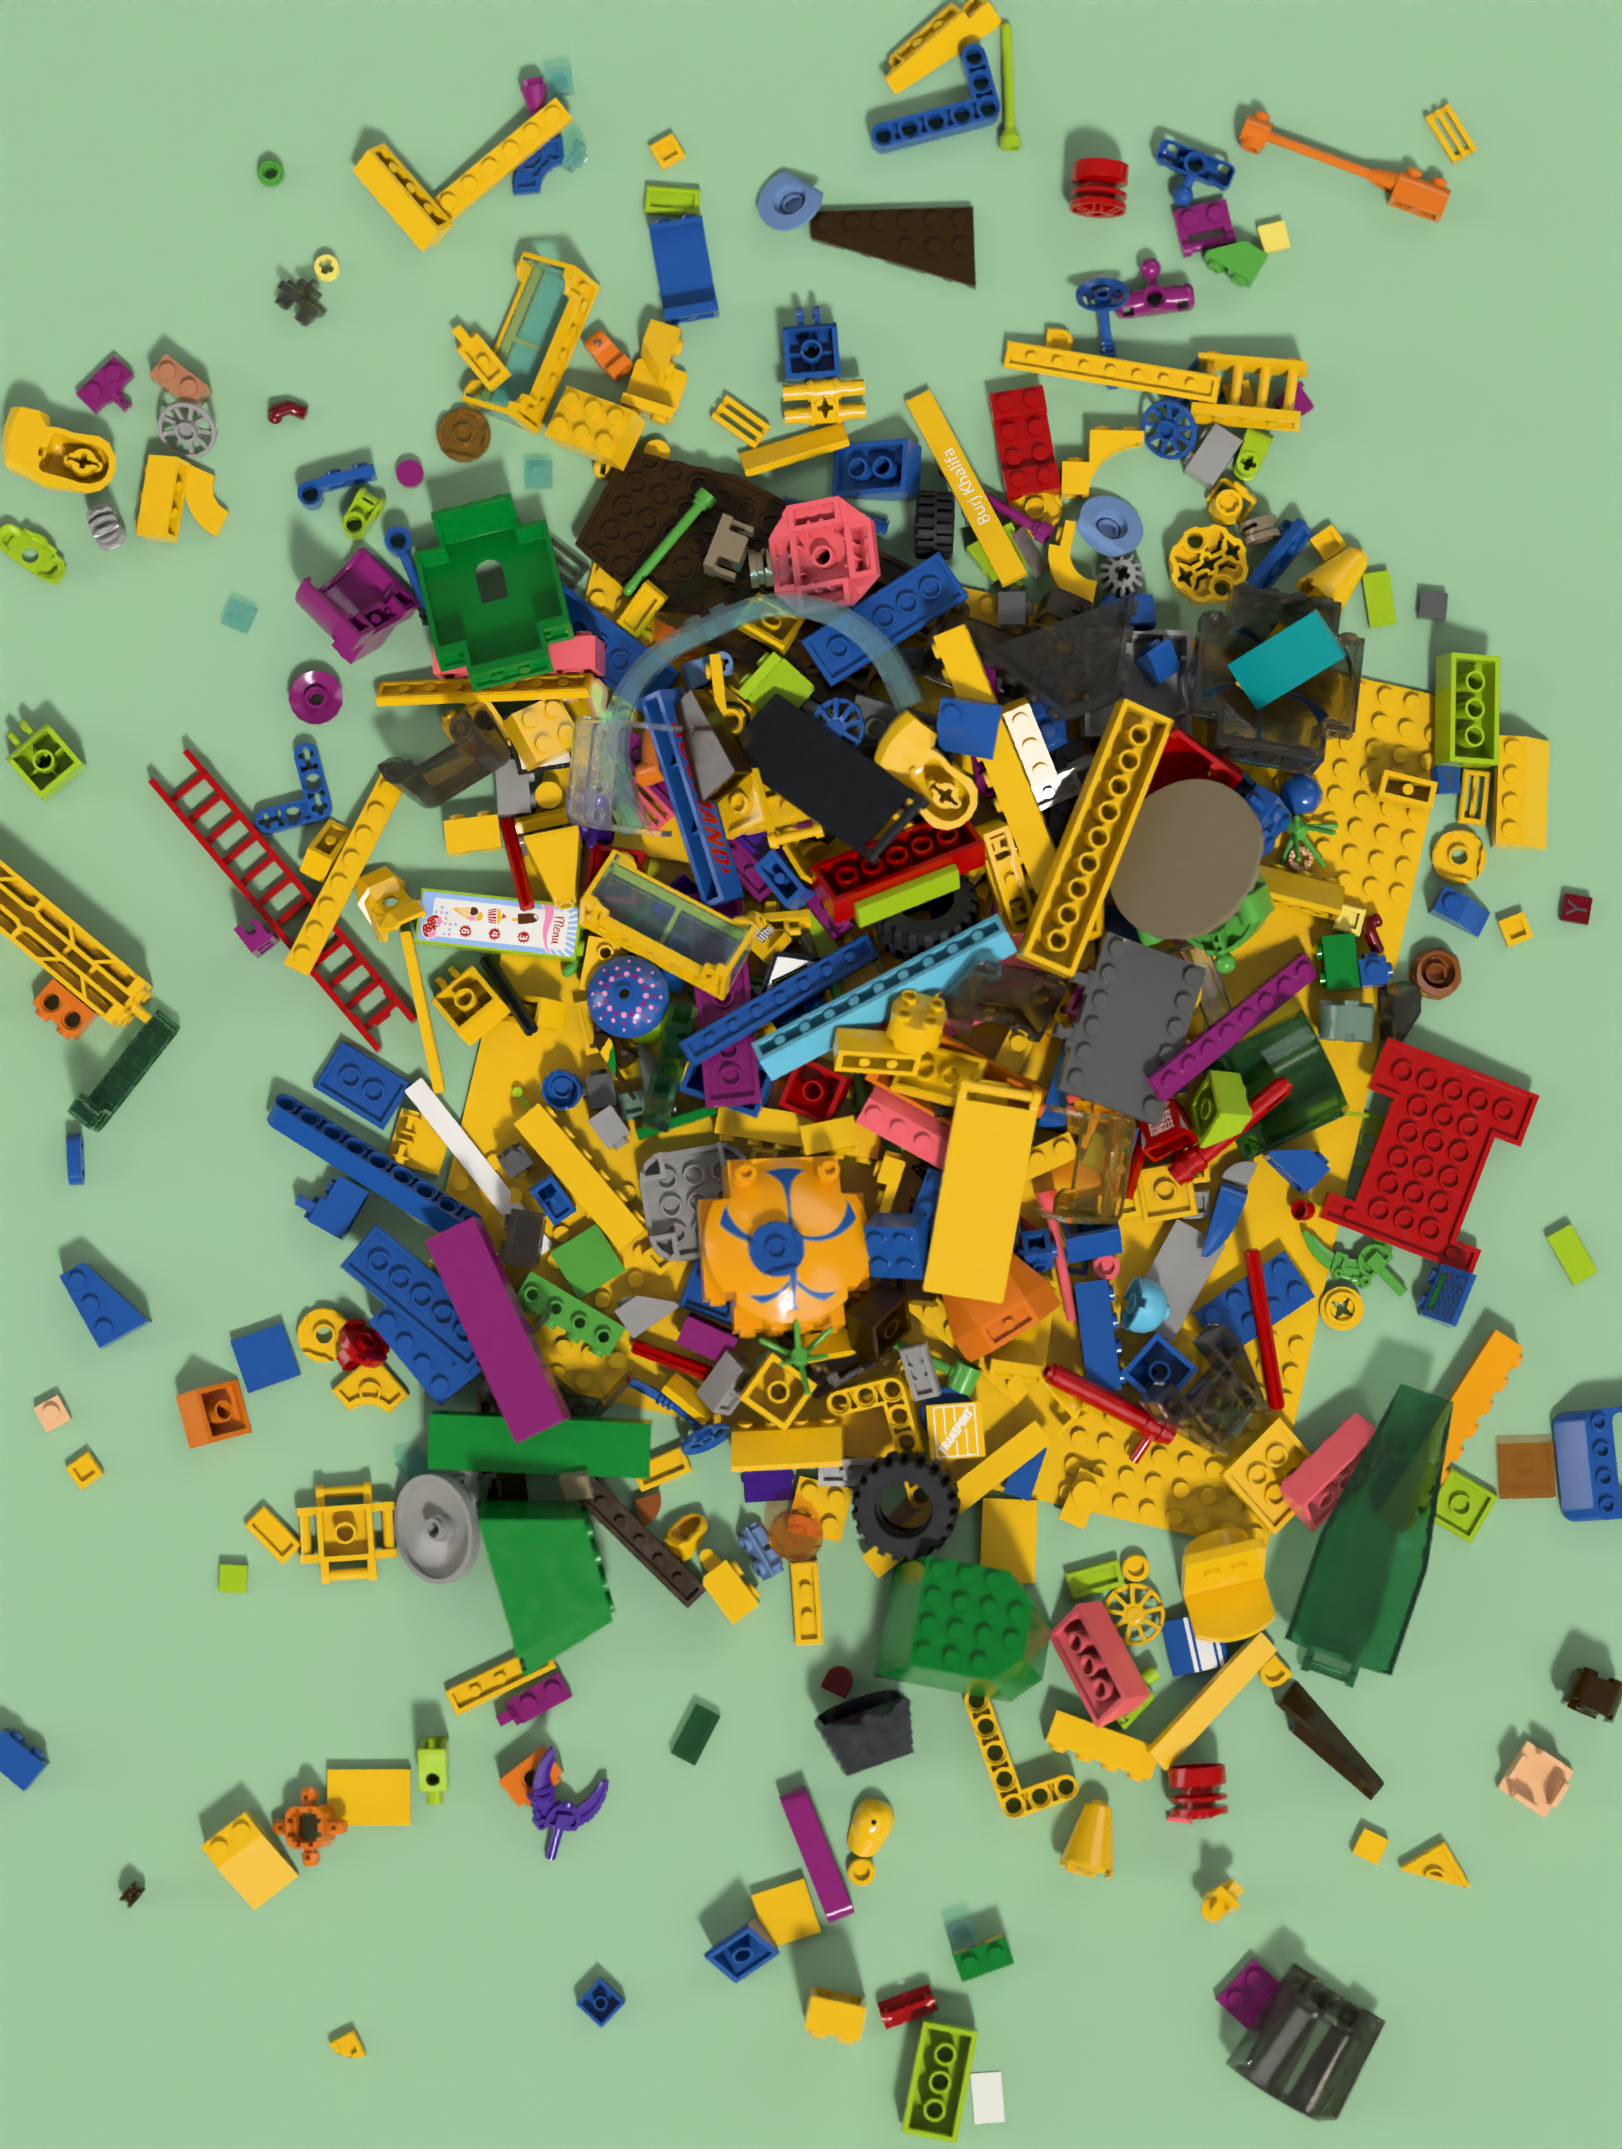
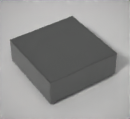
M1421 590L1417 619L1445 622L1448 593Z

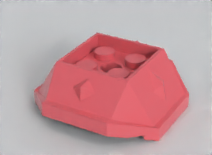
M840 496L787 505L781 515L782 518L768 539L775 594L801 615L854 606L881 575L874 520ZM829 552L830 559L826 564H823V556Z

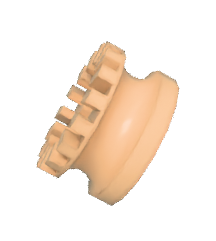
M1300 847L1301 856L1307 857V861L1303 863L1304 867H1299L1298 863L1293 862L1295 858L1294 849L1289 853L1287 863L1293 871H1306L1311 866L1313 856L1308 848Z

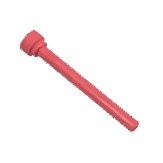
M1054 1189L1035 1193L1037 1204H1040L1041 1209L1045 1210L1050 1240L1056 1241L1058 1257H1054L1066 1319L1068 1322L1075 1321L1078 1317L1055 1206H1058V1191Z

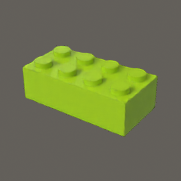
M1456 652L1437 656L1434 765L1478 769L1499 765L1500 656Z
M922 2017L901 2125L902 2133L957 2144L978 2037L977 2028Z

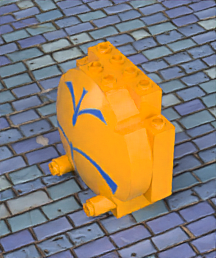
M838 1155L727 1160L722 1169L723 1198L698 1200L696 1210L702 1303L709 1302L710 1306L717 1307L725 1306L726 1301H730L732 1334H739V1338L756 1337V1333L766 1332L768 1337L783 1336V1332L794 1331L795 1320L799 1321L800 1336L811 1334V1330H822L823 1333L829 1326L834 1328L830 1334L838 1333V1329H842L845 1326V1301L860 1300L870 1288L869 1256L864 1233V1225L868 1222L865 1212L864 1192L841 1193ZM781 1221L790 1224L799 1231L804 1240L805 1254L802 1263L793 1273L785 1277L773 1278L762 1274L754 1267L750 1259L749 1244L752 1235L760 1226L768 1222Z

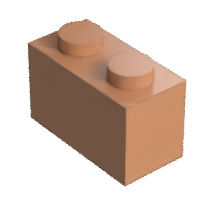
M167 354L162 357L149 374L156 385L179 402L193 401L202 407L212 395L208 385Z

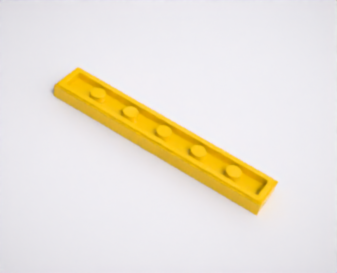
M410 931L401 932L400 937L433 1092L435 1095L444 1094L446 1088L413 934Z
M1259 1632L1249 1637L1145 1750L1163 1770L1167 1771L1277 1651L1265 1635Z

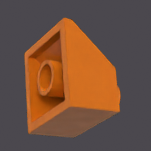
M238 1379L195 1389L176 1396L190 1449L252 1432Z

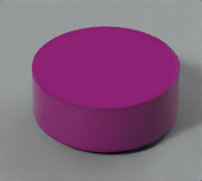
M405 460L399 464L396 476L402 486L415 488L422 483L424 471L417 461Z

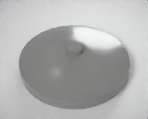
M428 1473L416 1476L403 1487L395 1505L394 1532L399 1551L405 1563L415 1575L431 1584H447L463 1578L473 1567L480 1546V1527L476 1509L470 1496L455 1479L442 1473Z

